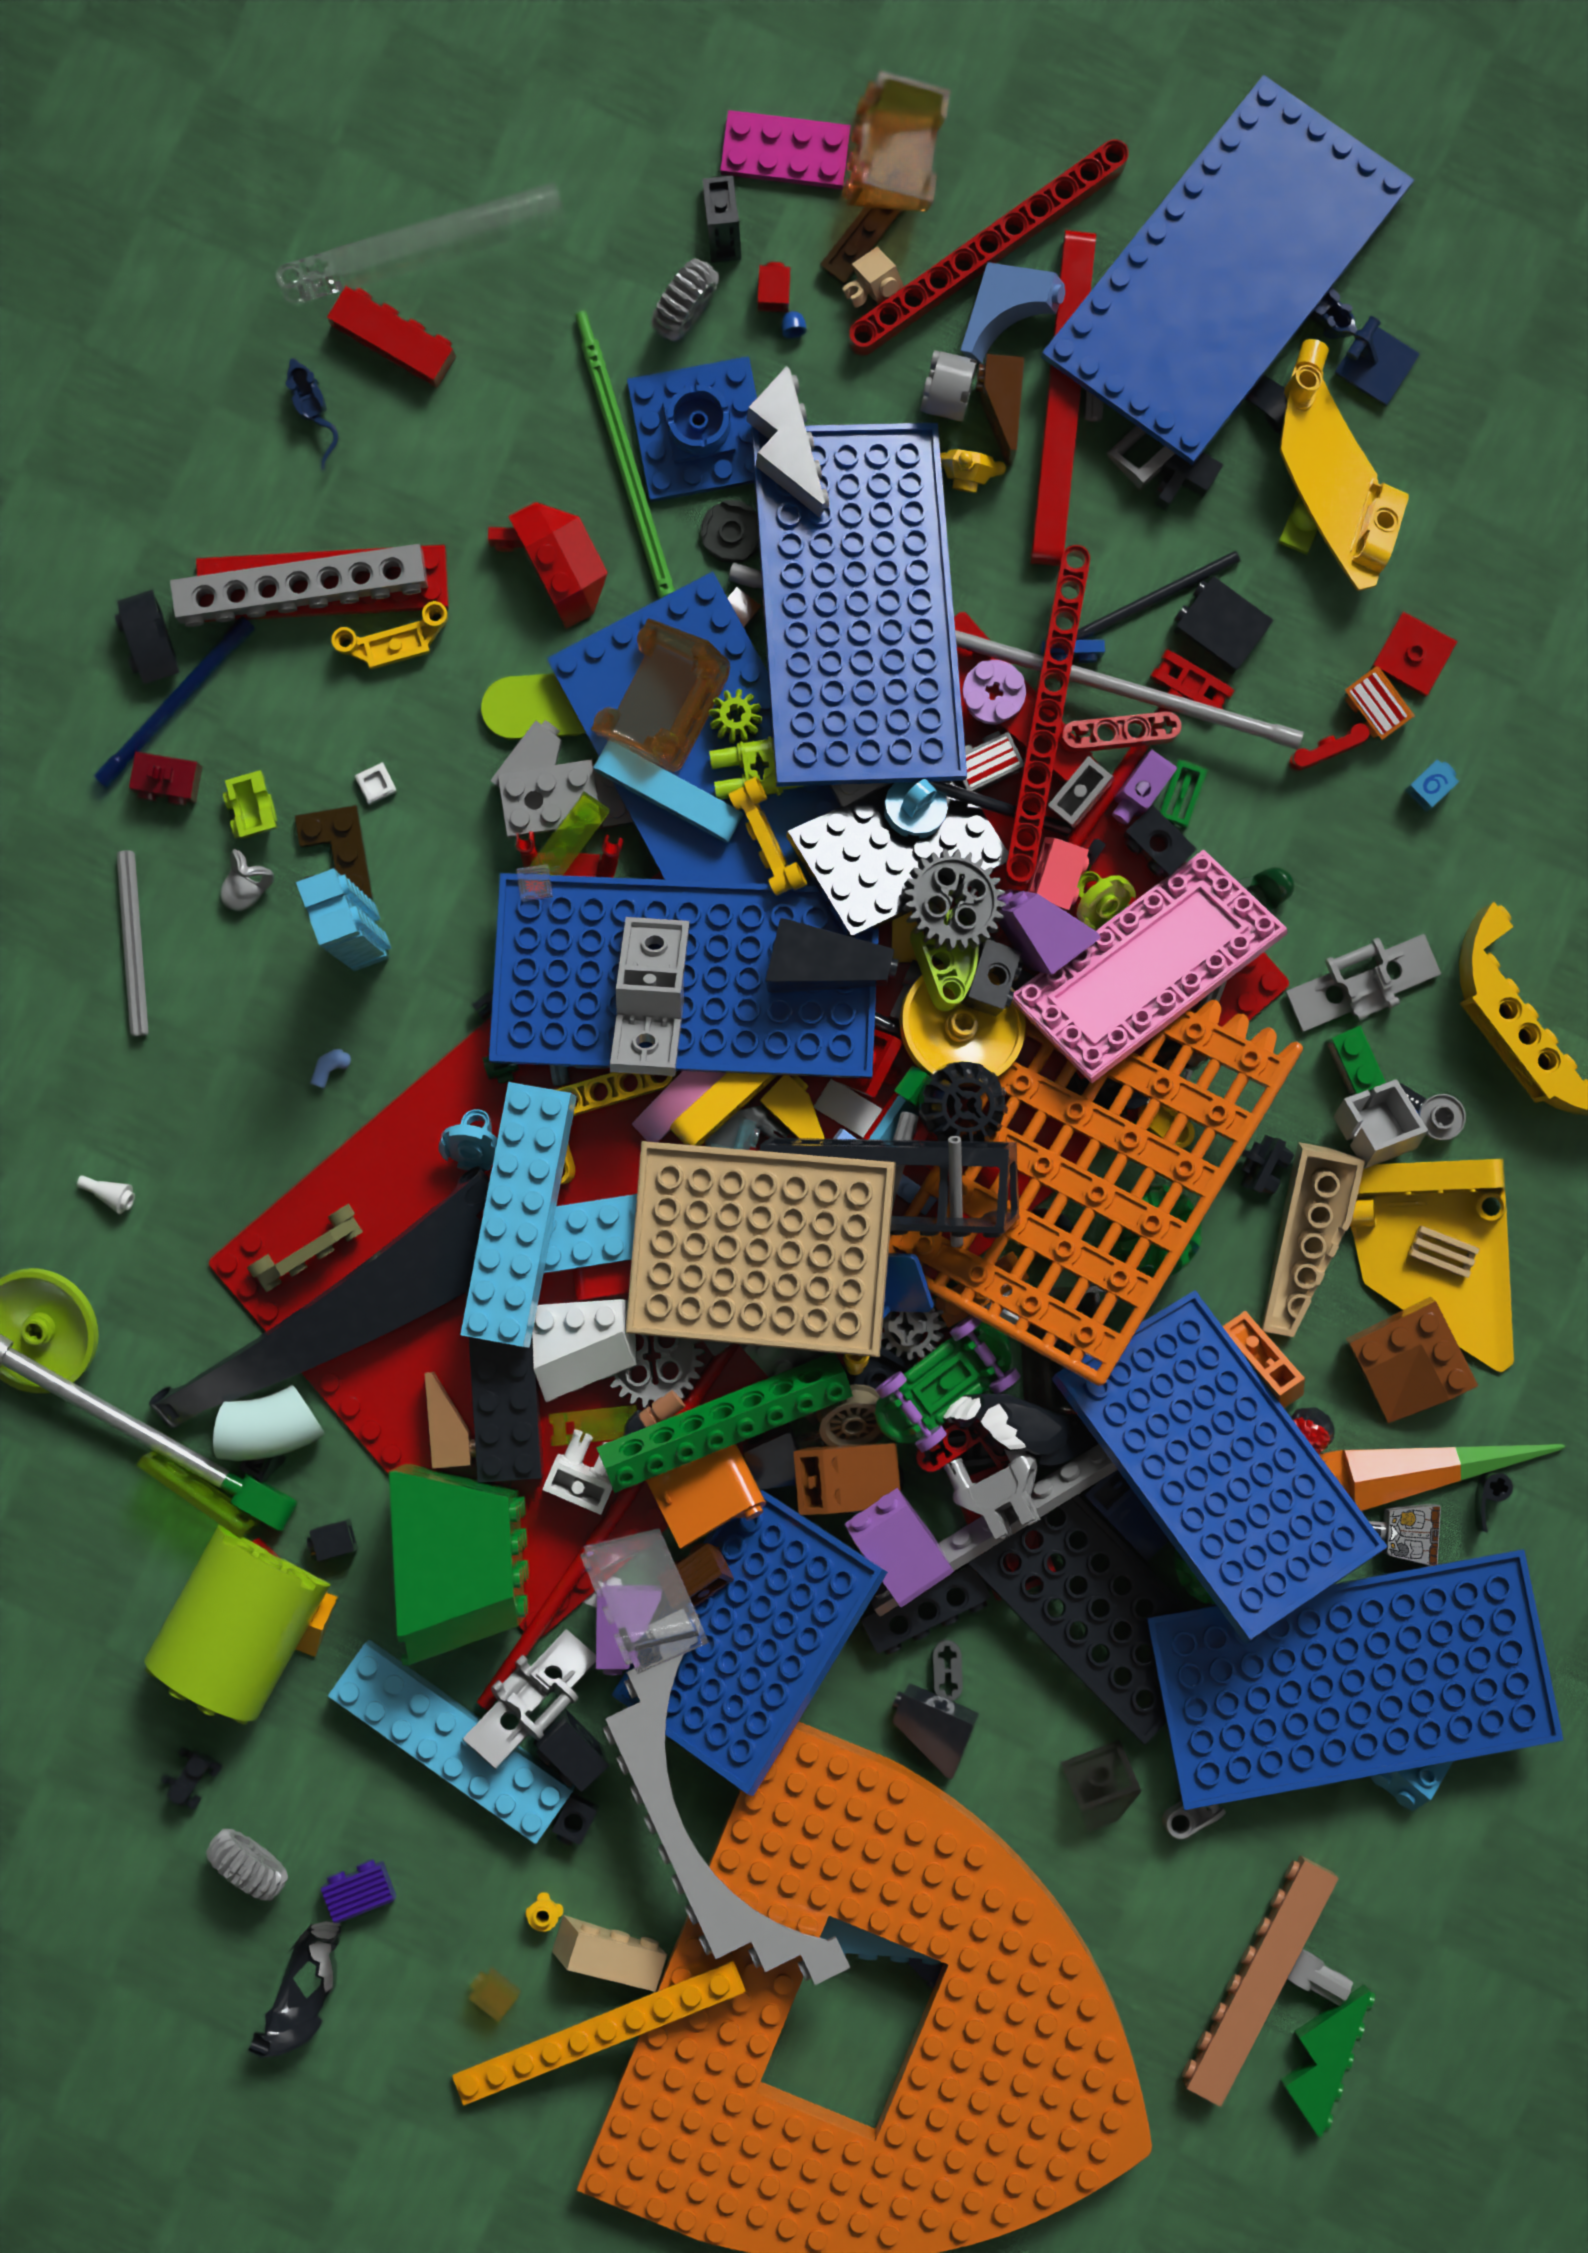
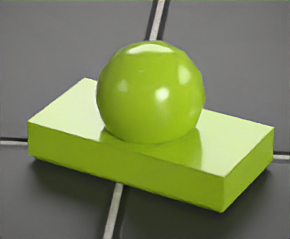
M1299 494L1278 543L1307 555L1318 529Z

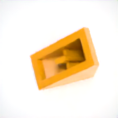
M330 1593L325 1595L296 1650L316 1657L338 1596Z

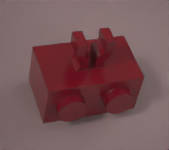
M135 751L129 789L137 793L138 799L156 801V797L168 798L169 804L185 807L187 802H197L203 766L197 761Z

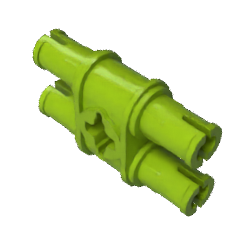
M771 736L765 740L746 743L740 741L736 747L709 751L712 769L737 765L744 768L745 774H742L741 778L714 782L716 797L720 800L729 799V793L745 786L744 782L755 776L762 784L766 795L777 793L778 796L785 789L803 787H776L773 737L771 738ZM757 757L760 758L763 766L769 767L764 769L763 780L760 779L757 770H751L756 767Z

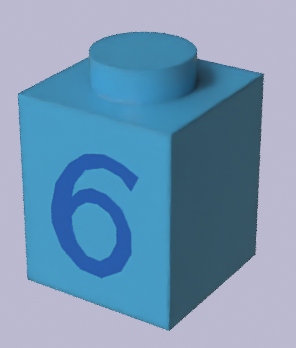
M1437 759L1405 791L1427 812L1459 781L1455 778L1457 775L1455 770L1448 763H1441Z

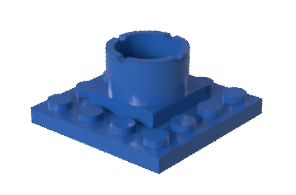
M749 356L627 379L650 502L755 483L751 439L753 426L746 419L748 408L757 399ZM703 422V424L700 426H697L694 423Z

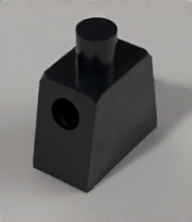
M790 1422L742 1441L744 1452L742 1456L759 1489L796 1485L793 1451L799 1450Z

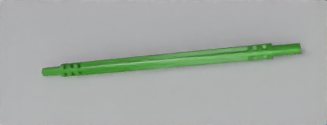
M581 311L575 314L583 341L581 348L584 352L587 368L592 378L651 570L658 599H661L674 592L675 588L673 587V581L669 574L609 379L599 340L594 338L587 312Z

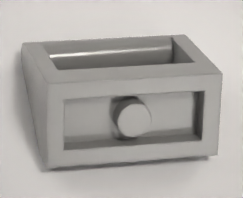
M1135 426L1107 452V455L1135 486L1141 490L1163 469L1165 463L1175 453L1164 446L1143 467L1138 469L1122 456L1146 434L1145 431Z

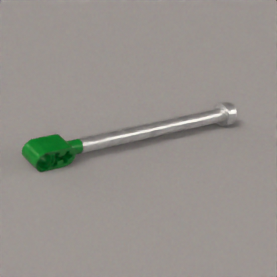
M0 1334V1366L3 1365L230 1493L233 1495L230 1501L233 1505L277 1530H284L299 1504L295 1499L266 1482L262 1483L249 1474H246L243 1479L14 1350L12 1348L14 1342Z

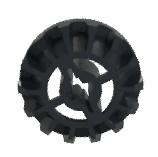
M964 1061L945 1064L931 1073L923 1084L919 1096L920 1118L929 1134L937 1141H948V1138L951 1136H959L961 1141H990V1137L1002 1128L1003 1116L1008 1111L1004 1097L1007 1095L1004 1087H1001L997 1080L998 1076L981 1064ZM973 1083L981 1088L975 1093L961 1090L958 1085ZM984 1092L989 1100L987 1115L981 1111L982 1100L980 1096ZM961 1099L969 1100L966 1104L969 1108L968 1111L960 1110L963 1106L960 1102ZM959 1118L966 1119L971 1124L977 1125L965 1128L954 1122Z

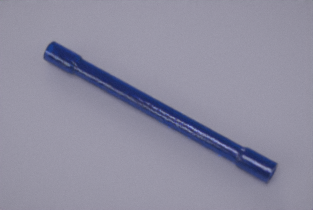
M241 616L223 635L222 640L93 776L108 788L134 758L135 751L139 752L230 653L237 649L256 628Z

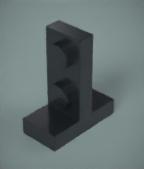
M733 175L702 178L711 263L742 260L739 217Z

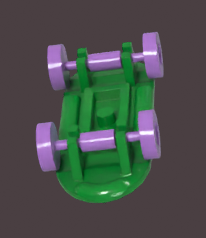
M972 1315L961 1321L950 1331L952 1337L904 1374L901 1371L895 1373L876 1388L875 1391L879 1397L875 1406V1418L880 1430L888 1438L900 1443L916 1442L915 1445L921 1452H925L947 1435L942 1427L947 1422L943 1416L951 1404L963 1395L983 1394L989 1388H991L994 1394H999L1021 1377L1015 1367L1009 1369L1012 1352L1006 1335Z

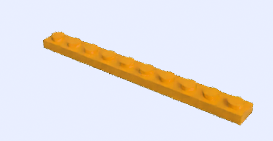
M731 1961L453 2074L452 2077L464 2106L746 1992L735 1962Z

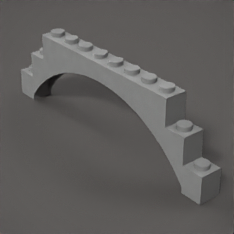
M683 1609L649 1625L651 1633L645 1636L653 1653L659 1650L661 1656L627 1672L630 1679L624 1681L631 1698L633 1699L638 1696L640 1702L606 1718L605 1720L608 1725L603 1727V1731L609 1744L613 1745L616 1743L622 1754L616 1757L623 1774L630 1773L635 1785L631 1786L630 1789L638 1805L644 1802L649 1813L644 1816V1820L651 1835L658 1833L662 1841V1845L657 1848L665 1865L670 1862L673 1865L676 1875L671 1878L678 1894L680 1895L685 1892L690 1902V1905L686 1906L685 1909L692 1924L694 1925L699 1922L704 1935L700 1936L699 1939L706 1955L713 1953L715 1959H718L752 1942L753 1948L748 1950L755 1967L763 1966L765 1972L801 1955L803 1960L798 1962V1966L805 1981L812 1978L815 1985L849 1969V1963L836 1936L827 1940L804 1934L781 1925L754 1910L736 1896L713 1873L695 1848L683 1826L673 1799L667 1772L665 1732L669 1698L678 1667L689 1643L696 1641L697 1638Z

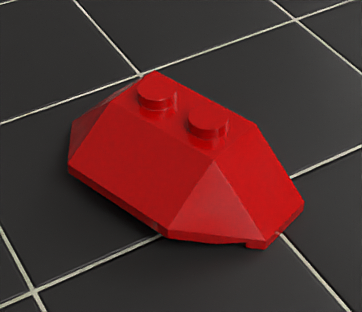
M533 502L509 515L508 518L565 628L567 629L593 615L608 572L580 517L538 502Z

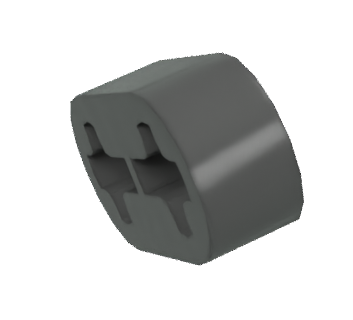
M944 1639L936 1643L933 1648V1680L937 1696L950 1701L957 1699L962 1693V1654L956 1642ZM944 1646H950L951 1651L956 1652V1656L950 1658V1668H945L943 1657H938V1652H943ZM945 1673H951L952 1683L957 1684V1688H953L949 1695L945 1693L944 1689H939V1685L945 1683Z

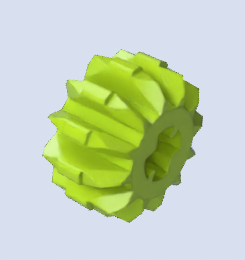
M741 689L736 690L735 698H731L728 690L724 691L725 702L720 698H715L713 702L718 709L709 710V716L717 718L710 723L711 729L721 728L718 732V738L720 739L729 733V742L732 744L735 743L736 735L739 734L741 740L747 742L746 731L756 735L758 729L753 724L762 723V716L755 714L761 710V705H750L754 699L752 694H748L744 700L741 699ZM737 710V714L743 713L740 722L735 723L734 718L731 721L729 720L731 711Z

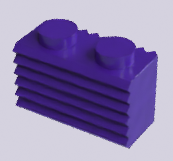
M370 1859L356 1866L357 1871L345 1875L343 1870L326 1878L327 1883L321 1887V1892L334 1923H340L393 1902L396 1899L397 1895L384 1861L375 1863L374 1859Z

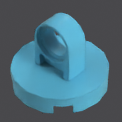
M926 779L919 782L894 783L885 797V819L891 828L900 835L907 837L910 834L919 836V838H926L936 833L945 820L948 809L946 797L936 793L937 790Z
M479 1109L471 1110L463 1116L460 1125L446 1128L441 1134L439 1141V1153L443 1159L448 1161L450 1157L457 1161V1167L463 1170H470L476 1166H480L483 1171L490 1170L498 1138L491 1133L492 1126L488 1114ZM474 1121H483L485 1123L482 1128L470 1125Z

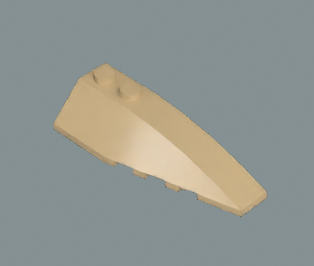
M1298 1142L1272 1266L1262 1326L1264 1332L1294 1337L1318 1285L1320 1286L1325 1276V1271L1332 1257L1334 1258L1339 1248L1338 1245L1345 1231L1348 1230L1352 1222L1365 1164L1364 1159L1331 1148Z

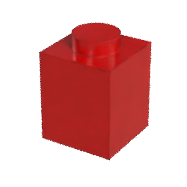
M768 262L766 265H759L758 311L789 312L791 267L785 266L781 262Z

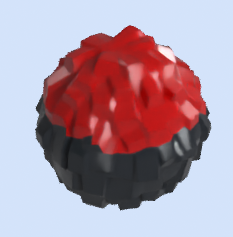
M1302 1407L1301 1409H1296L1293 1415L1290 1416L1318 1454L1327 1449L1328 1445L1334 1440L1335 1428L1329 1415L1319 1408Z

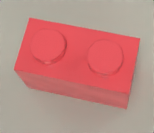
M1045 837L1027 892L1037 893L1059 908L1070 910L1071 905L1075 904L1079 895L1077 885L1080 876L1084 875L1088 868L1089 858L1087 855L1089 850L1056 838Z

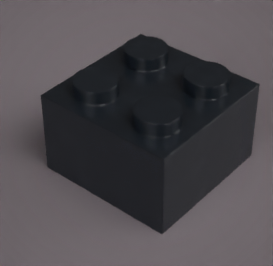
M566 1708L543 1731L544 1736L539 1741L536 1739L533 1741L538 1748L536 1753L548 1766L553 1763L560 1770L558 1775L562 1781L570 1788L575 1785L581 1792L610 1766L603 1745Z

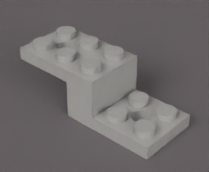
M592 760L498 774L508 838L516 837V833H519V836L529 835V831L537 834L571 828L573 833L634 824L612 781L593 770ZM531 793H538L543 797L542 806L536 810L529 809L525 804L527 796Z
M626 917L616 984L617 1016L610 1059V1072L675 1076L684 1006V970L689 937V921ZM651 944L662 946L657 950L647 948ZM642 1042H650L653 1044V1046L649 1048H641L638 1045Z

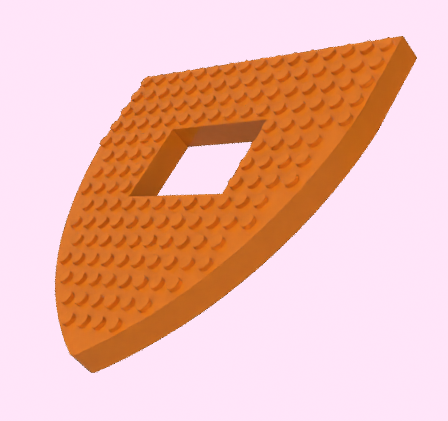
M798 1721L754 1796L746 1794L741 1789L738 1790L708 1866L736 1896L754 1910L793 1930L820 1938L827 1919L831 1916L944 1963L876 2128L870 2127L761 2082L804 1977L798 1966V1962L803 1960L801 1955L767 1972L764 1971L763 1966L755 1967L748 1951L753 1948L752 1942L715 1959L713 1953L706 1955L699 1937L704 1935L699 1922L693 1925L687 1915L656 1992L731 1961L735 1962L746 1992L637 2036L580 2175L577 2191L693 2239L748 2253H939L1002 2236L1072 2205L1107 2185L1148 2157L1152 2150V2142L1134 2059L1114 2000L1102 1973L1082 1937L1058 1901L1038 1876L990 1827L953 1797L923 1777L887 1757Z

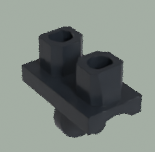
M1265 1135L1261 1144L1254 1142L1250 1151L1244 1149L1241 1157L1246 1160L1241 1170L1246 1172L1240 1185L1256 1192L1262 1193L1263 1191L1275 1194L1280 1185V1179L1271 1175L1275 1165L1287 1168L1294 1157V1154L1285 1147L1287 1142L1280 1138Z

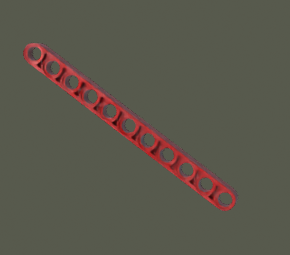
M1118 139L1107 141L858 319L849 331V346L851 350L860 356L872 353L985 272L987 262L996 264L1119 176L1124 171L1129 156L1126 144ZM1114 153L1120 157L1121 161L1118 163L1109 162L1106 155ZM1085 171L1092 172L1096 179L1092 181L1084 180L1081 173ZM1065 189L1070 192L1071 197L1067 199L1059 198L1056 191ZM1034 207L1043 208L1046 215L1042 217L1034 216L1031 213V209ZM1009 225H1016L1021 229V232L1017 235H1012L1005 228ZM984 243H991L996 247V250L992 253H987L980 246ZM959 261H967L971 268L967 271H961L955 264ZM939 278L945 281L946 286L942 289H936L930 282L933 279ZM910 296H915L920 299L921 304L917 307H911L906 304L905 300ZM885 314H890L896 318V322L892 325H886L881 322L880 318ZM860 332H865L871 336V340L866 343H860L855 339V336Z
M1065 230L1059 278L1065 284V297L1063 302L1059 304L1055 315L1053 338L1091 292L1096 233ZM1050 365L1031 563L1059 566L1065 550L1081 386L1052 365Z
M1081 545L1067 547L1059 563L1005 864L1006 880L1014 886L1026 885L1031 880L1036 867L1090 565V554ZM1071 556L1079 557L1082 560L1083 566L1072 568L1068 565L1067 558ZM1072 587L1076 590L1077 597L1067 599L1062 595L1061 589ZM1060 617L1068 618L1072 623V627L1068 630H1062L1056 625V620ZM1054 648H1061L1065 651L1067 658L1062 661L1054 660L1051 657L1050 651ZM1049 678H1054L1060 682L1061 689L1056 692L1049 691L1045 687V681ZM1043 709L1052 710L1056 719L1050 723L1044 722L1040 719L1039 712ZM1037 740H1045L1050 746V751L1039 753L1034 749L1033 743ZM1033 770L1040 771L1044 775L1045 781L1041 784H1033L1029 781L1028 773ZM1027 801L1035 802L1039 807V813L1036 815L1026 814L1022 808L1023 803ZM1021 832L1030 833L1034 843L1024 847L1018 843L1017 835ZM1015 863L1024 864L1028 869V875L1023 878L1016 877L1011 871V866Z

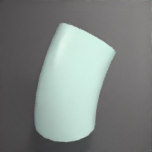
M290 1385L277 1393L262 1398L223 1402L216 1417L213 1448L215 1456L219 1460H259L292 1452L324 1436L325 1432L296 1388Z

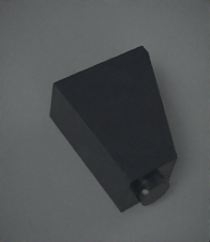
M909 1683L905 1692L898 1691L891 1709L896 1710V1714L892 1722L947 1778L953 1779L980 1713Z

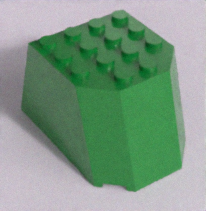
M403 1464L390 1470L389 1487L398 1642H405L407 1654H402V1665H411L517 1627L523 1618L526 1617V1614H528V1596L524 1595V1582L529 1579L528 1560H523L522 1550H525V1547H527V1529H521V1518L526 1515L525 1496L519 1497V1489L489 1482L478 1483L476 1479L412 1464Z

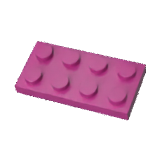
M728 110L720 170L721 175L843 189L851 125Z

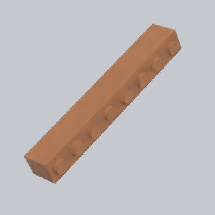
M1301 1855L1297 1861L1293 1860L1289 1864L1285 1873V1877L1288 1879L1283 1889L1278 1888L1274 1893L1270 1906L1273 1908L1268 1918L1263 1917L1256 1929L1258 1937L1253 1947L1249 1945L1244 1951L1241 1958L1243 1966L1239 1974H1233L1226 1988V1991L1229 1993L1224 2003L1219 2002L1212 2014L1214 2022L1209 2032L1205 2030L1202 2033L1197 2044L1199 2051L1194 2060L1190 2059L1187 2062L1182 2073V2077L1185 2078L1183 2082L1188 2090L1220 2107L1227 2097L1339 1879L1330 1870Z

